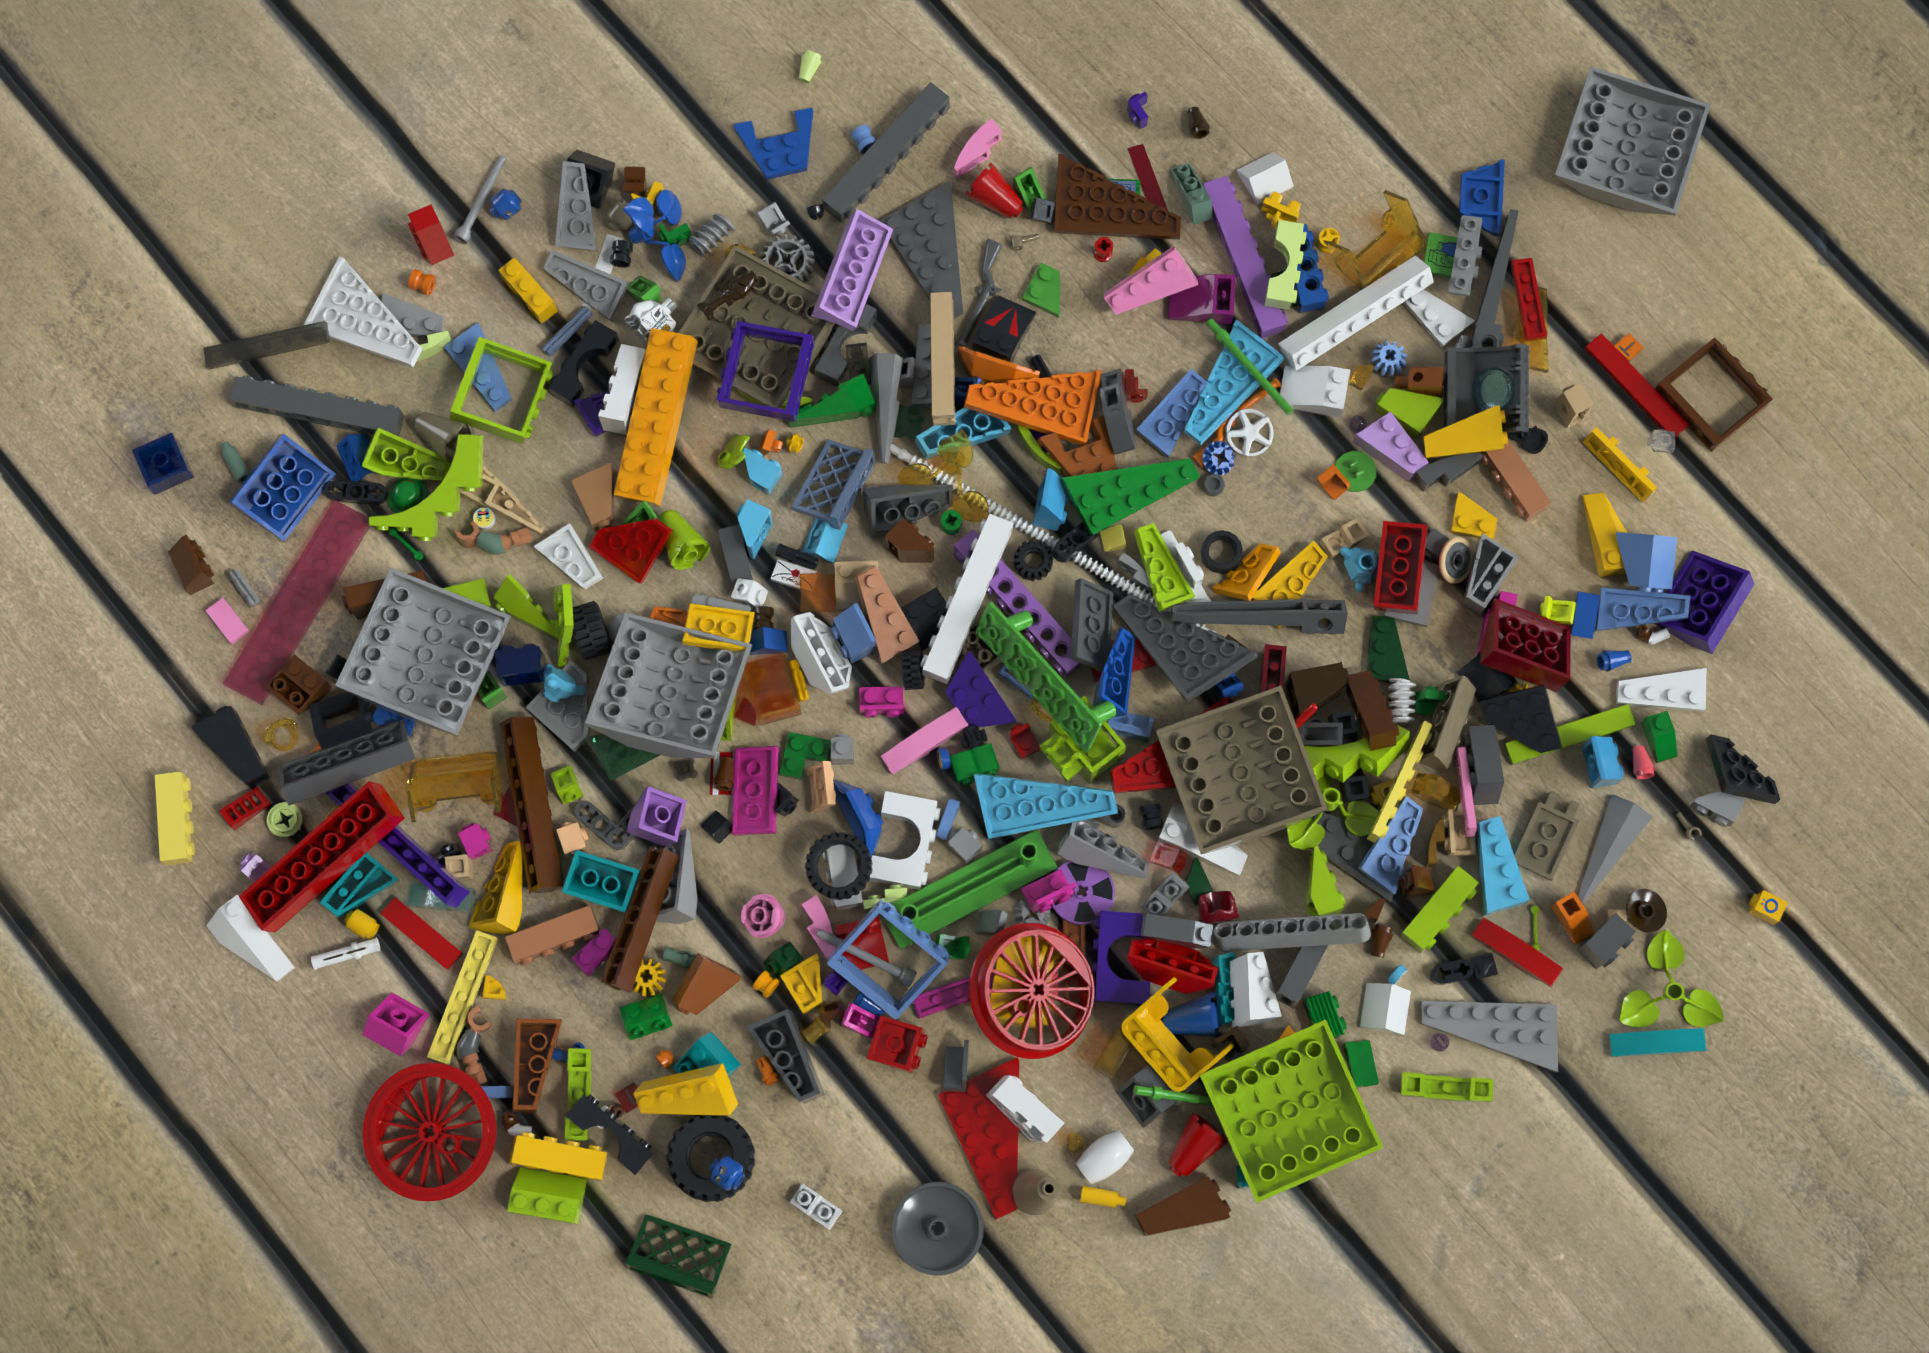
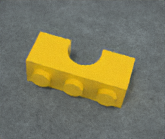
M515 257L498 270L504 283L514 294H518L522 298L528 310L541 324L558 312L555 302Z

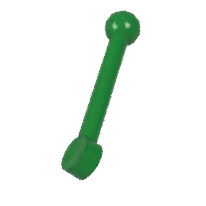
M395 528L389 529V535L396 537L414 554L416 560L420 561L423 559V554L410 546L397 533Z

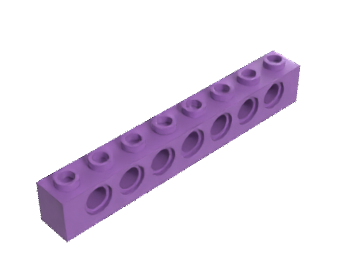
M974 529L954 545L955 553L953 555L961 564L965 562L967 557L970 558L973 553L970 550L975 538L979 539L980 537ZM1000 559L995 570L996 574L992 577L986 593L988 595L992 594L997 599L996 604L1003 611L1007 610L1010 615L1026 610L1032 617L1038 619V623L1024 629V635L1031 643L1035 642L1039 646L1038 651L1045 659L1049 658L1054 663L1052 666L1055 671L1067 678L1083 665L1071 659V637ZM1001 585H1007L1010 590L1003 593L998 588ZM1015 601H1021L1024 606L1018 609L1012 604ZM1047 632L1053 638L1046 641L1041 638V635ZM1062 648L1067 654L1060 657L1056 655L1055 651Z

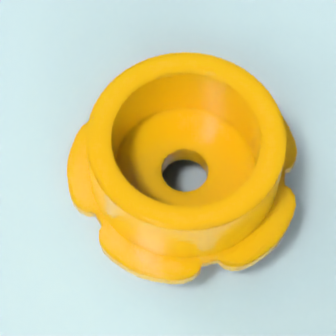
M799 433L790 435L786 442L788 451L790 453H799L804 443V437L799 436Z

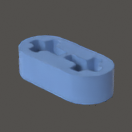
M952 798L949 799L936 837L944 840L948 839L960 806V801Z
M481 1086L489 1099L513 1098L514 1086Z

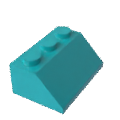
M576 850L562 893L625 913L640 870Z

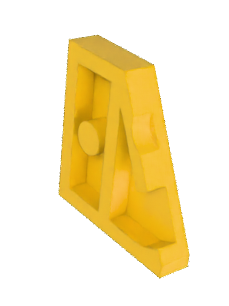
M1458 492L1450 533L1478 539L1483 533L1494 540L1497 518L1463 493Z

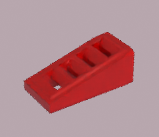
M257 786L223 807L219 812L233 830H237L270 806L271 803ZM256 795L261 804L257 805L252 797ZM247 801L253 806L252 810L245 804ZM240 806H241V807L244 809V811L246 812V813L243 814V815H242V814L240 813V811L238 810V808H239ZM233 811H234V813L236 814V816L238 817V818L235 819V820H234L233 817L230 815V813H232Z

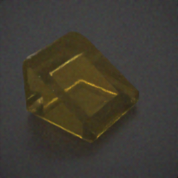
M1361 365L1356 367L1348 384L1363 390L1373 372L1374 366Z

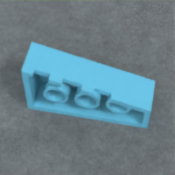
M964 407L955 413V425L933 426L916 436L915 444L924 458L928 460L1008 435L1011 427L1005 420Z

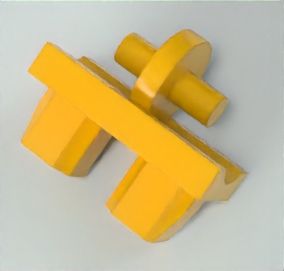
M1275 191L1268 198L1265 197L1261 209L1262 212L1267 213L1266 219L1272 221L1271 228L1275 229L1279 220L1297 223L1301 204L1295 200H1290L1286 207L1280 204L1283 196Z

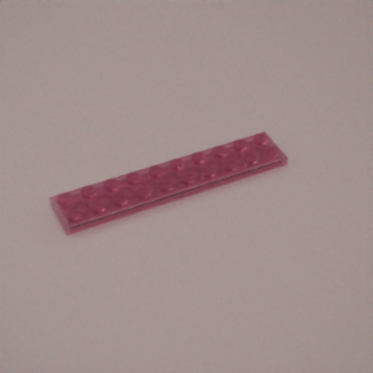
M334 500L223 682L224 686L263 705L270 693L265 686L294 654L370 528L369 517Z

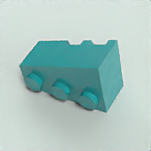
M365 853L344 873L320 903L340 918L400 880L368 853Z

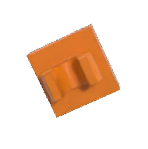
M770 429L763 433L757 450L763 456L770 451L778 453L783 445L782 441L774 439L776 432Z

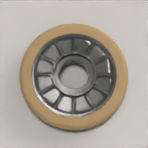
M1458 536L1449 539L1444 544L1439 556L1440 573L1451 584L1462 582L1471 570L1473 551L1470 543L1465 538ZM1457 555V556H1458V562H1457V564L1455 565V564H1454V560H1455V556Z

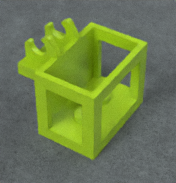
M1085 695L1080 698L1088 708L1094 707ZM1053 719L1049 726L1048 734L1050 738L1041 744L1039 748L1067 782L1080 772L1085 780L1091 784L1124 758L1126 745L1105 721L1102 723V726L1117 743V746L1100 728L1090 750L1084 753Z

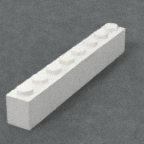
M1414 256L1278 343L1281 354L1285 356L1284 360L1297 371L1434 283L1430 266L1417 256Z
M990 513L987 520H982L979 531H981L979 539H974L970 549L973 551L971 558L967 557L962 567L965 572L962 577L958 576L954 585L956 593L954 597H949L945 607L948 609L946 616L942 615L937 625L940 630L937 636H932L929 643L931 651L929 655L925 654L920 667H923V675L945 684L948 683L1013 531L1014 523Z

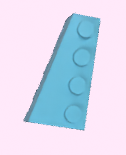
M1498 816L1479 822L1475 837L1481 883L1480 893L1483 905L1482 915L1484 917L1524 905L1530 899L1501 817Z

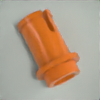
M768 1056L761 1057V1060L757 1059L756 1063L763 1077L762 1083H765L766 1086L777 1083L779 1075L775 1073Z

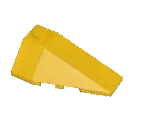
M1604 492L1583 495L1582 499L1599 578L1626 574L1616 539V532L1627 533L1626 529Z
M520 841L504 845L494 866L495 874L490 882H486L484 889L487 891L482 901H477L474 907L469 928L500 935L517 932L522 914V849Z

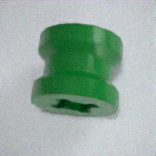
M947 510L941 516V529L948 535L957 534L962 527V517L955 510Z

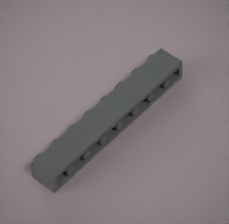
M930 82L822 199L823 208L841 223L846 218L849 219L856 211L855 208L860 203L864 204L869 193L882 184L883 178L895 170L899 160H904L908 156L910 148L914 144L918 145L923 138V134L927 130L933 129L937 122L936 120L948 112L950 109V97Z
M245 375L243 377L235 376L228 399L232 406L236 408L373 435L377 428H381L399 436L404 420L402 411L394 405H387L386 407L370 400L361 402L350 396L341 398L331 392L321 394L310 388H304V390L296 389L295 386L290 384H284V386L276 385L275 382L270 380H263L261 382Z

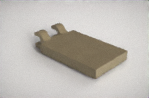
M1553 791L1548 793L1544 804L1541 802L1537 803L1514 853L1518 866L1550 881L1553 880L1579 823V820L1575 819L1574 815L1580 805L1571 800L1565 811L1554 807L1559 794Z

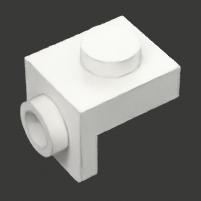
M738 578L731 598L743 601L754 608L763 606L768 590L754 580Z

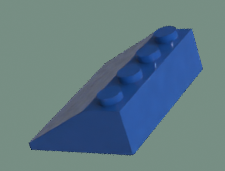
M280 434L227 503L284 542L336 473L288 436Z

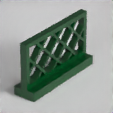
M645 1214L625 1265L626 1269L713 1299L716 1291L715 1288L731 1248V1243ZM648 1221L658 1224L661 1232L648 1237L645 1230ZM672 1230L678 1231L682 1240L670 1245L665 1234ZM643 1234H644L645 1237H646V1239H644V1240L641 1241V1239H642V1237H643ZM663 1235L667 1247L655 1252L651 1240ZM693 1238L701 1239L704 1247L691 1252L687 1241ZM648 1242L652 1254L646 1257L636 1255L638 1247ZM684 1243L689 1254L676 1259L672 1248ZM715 1245L724 1247L723 1255L713 1260L708 1249ZM670 1250L674 1261L666 1265L660 1263L657 1255ZM706 1250L710 1262L698 1267L694 1255ZM691 1257L695 1269L689 1272L682 1271L679 1262ZM720 1261V1263H719V1265H718V1268H717L716 1265H715V1263H717V1262ZM713 1265L716 1272L713 1281L703 1278L700 1270Z

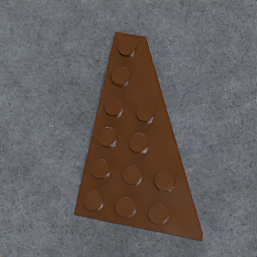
M1058 154L1054 233L1180 240V216L1166 211L1161 206L1152 204L1143 196L1126 190L1120 184L1117 185L1105 179V176L1092 169L1085 168L1081 163H1075L1064 157V154Z

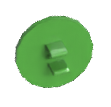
M1350 451L1344 453L1335 464L1337 469L1350 482L1351 487L1348 489L1350 492H1360L1368 489L1376 478L1377 469L1375 463L1369 455L1363 452Z

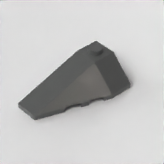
M884 485L863 489L864 511L871 537L885 536L903 518L907 522L912 521L916 524L917 520L921 518L931 517L952 507L953 486Z

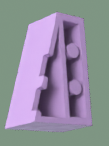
M1391 412L1356 434L1353 441L1356 446L1369 452V455L1386 464V467L1407 482L1414 477L1418 470L1429 463Z

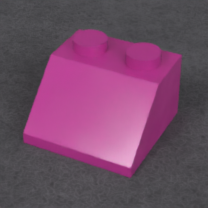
M391 992L368 1016L362 1035L401 1057L413 1044L430 1014Z

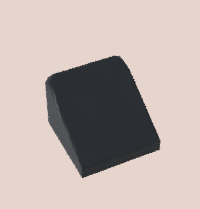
M717 810L700 825L719 844L732 832L731 823Z

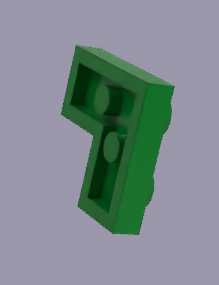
M789 732L780 776L802 780L806 759L818 762L828 761L831 740Z

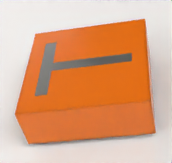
M1630 333L1614 346L1629 362L1644 348Z

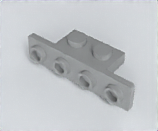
M1461 216L1449 294L1469 296L1473 278L1477 279L1479 266H1475L1476 259H1481L1482 247H1479L1482 218Z

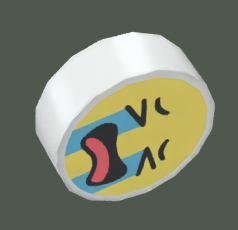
M479 508L473 516L474 522L481 530H488L495 524V515L489 508Z

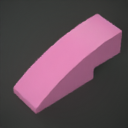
M990 119L981 126L964 146L954 167V177L956 180L990 157V147L1002 140V130L993 119Z
M815 895L803 903L802 907L813 923L807 927V931L828 961L829 955L836 948L834 945L818 938L817 931L824 930L832 935L833 932L827 913L818 896Z

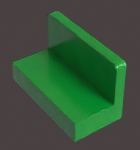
M1370 1041L1344 1043L1343 1049L1347 1067L1357 1089L1378 1085L1379 1080Z

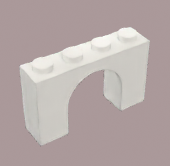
M885 791L881 816L912 824L919 832L921 840L916 852L906 859L895 860L872 855L873 871L870 875V881L888 885H902L904 888L907 887L914 890H920L921 885H926L928 872H924L926 863L930 864L932 851L929 850L930 842H935L937 829H933L934 821H939L941 808H937L938 801Z

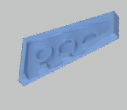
M476 323L444 346L445 350L464 374L479 336L485 338L479 323ZM484 353L472 384L491 408L497 412L512 401V398L494 357Z
M1190 369L1136 429V433L1169 458L1200 399L1207 381Z
M1601 588L1597 631L1688 619L1690 596Z
M1403 796L1402 800L1398 803V809L1393 819L1388 820L1386 825L1389 826L1385 837H1380L1373 843L1358 867V870L1390 894H1396L1397 882L1399 877L1402 876L1403 864L1406 855H1409L1410 843L1416 833L1423 812V808L1407 796Z

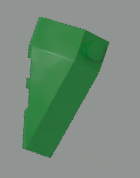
M864 374L838 386L839 391L829 395L826 393L822 395L816 405L811 403L798 410L796 422L788 421L789 427L793 428L870 416L874 411L875 401Z

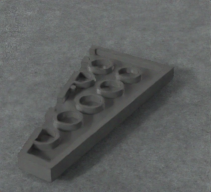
M1323 813L1317 824L1325 829L1324 838L1318 845L1320 851L1323 850L1330 862L1351 877L1358 879L1368 889L1375 891L1385 901L1390 903L1393 894H1390L1358 870L1374 842L1367 839L1368 835L1356 836L1350 833L1345 826L1346 819Z

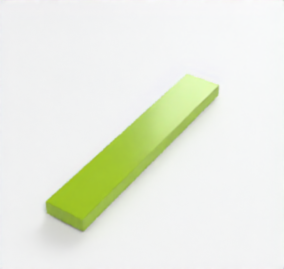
M1627 704L1558 726L1563 745L1561 749L1586 742L1590 737H1602L1633 727L1636 723ZM1518 740L1504 744L1511 765L1561 750L1556 749L1539 753Z

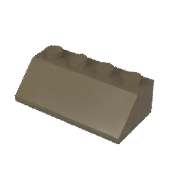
M1463 675L1444 681L1441 691H1446V700L1436 703L1430 720L1432 727L1429 732L1432 733L1428 744H1423L1421 751L1424 753L1419 762L1437 771L1448 769L1452 765L1454 750L1461 741V730L1468 721L1467 713L1475 702L1474 694L1476 688Z

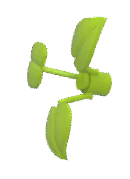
M1325 773L1318 780V784L1327 805V811H1333L1338 806L1342 814L1347 817L1345 826L1350 833L1356 836L1369 835L1379 811L1366 802L1353 801L1348 804L1346 812L1342 805L1343 802L1340 801L1339 791L1335 788H1329L1331 777ZM1323 812L1317 814L1314 821L1310 817L1287 828L1288 841L1291 847L1306 850L1314 848L1322 842L1325 829L1317 824Z
M1668 930L1659 932L1652 939L1647 949V960L1653 969L1664 968V972L1669 980V983L1663 988V995L1652 1000L1650 994L1646 991L1634 990L1630 992L1622 1002L1621 1023L1631 1027H1646L1653 1024L1660 1016V1010L1655 1003L1666 998L1673 1001L1682 999L1687 1003L1683 1007V1016L1692 1026L1706 1027L1723 1022L1722 1008L1710 992L1703 989H1695L1691 992L1688 999L1684 995L1683 986L1674 982V978H1672L1668 968H1678L1684 961L1685 951L1680 941Z

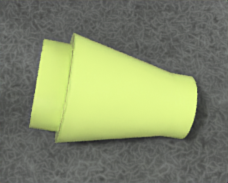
M806 50L805 54H802L798 77L800 81L810 83L811 78L821 64V55L810 50Z

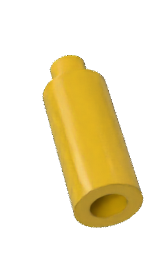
M1082 1186L1080 1202L1116 1208L1117 1205L1125 1206L1126 1197L1118 1196L1119 1192Z

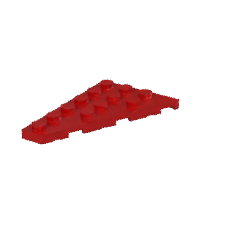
M1222 698L1200 714L1228 705V698ZM1159 740L1110 771L1114 794L1176 788Z
M1018 1057L968 1080L966 1092L945 1091L938 1094L996 1220L1017 1210L1012 1188L1018 1171V1128L996 1107L986 1094L1003 1076L1014 1075L1019 1079L1020 1061Z

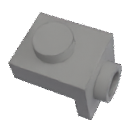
M776 202L757 212L769 235L775 234L778 236L787 231L786 226L790 225V223L784 218Z

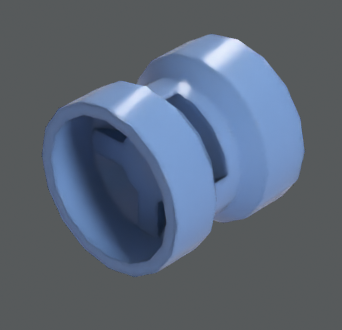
M861 125L850 134L852 140L858 144L857 148L861 154H865L877 141L871 135V129L868 125Z

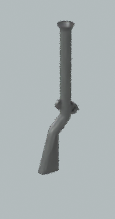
M991 239L986 241L982 275L986 285L979 288V300L959 340L955 343L958 348L959 346L966 347V343L989 296H995L996 292L1002 290L994 286V280L990 273L1002 245Z

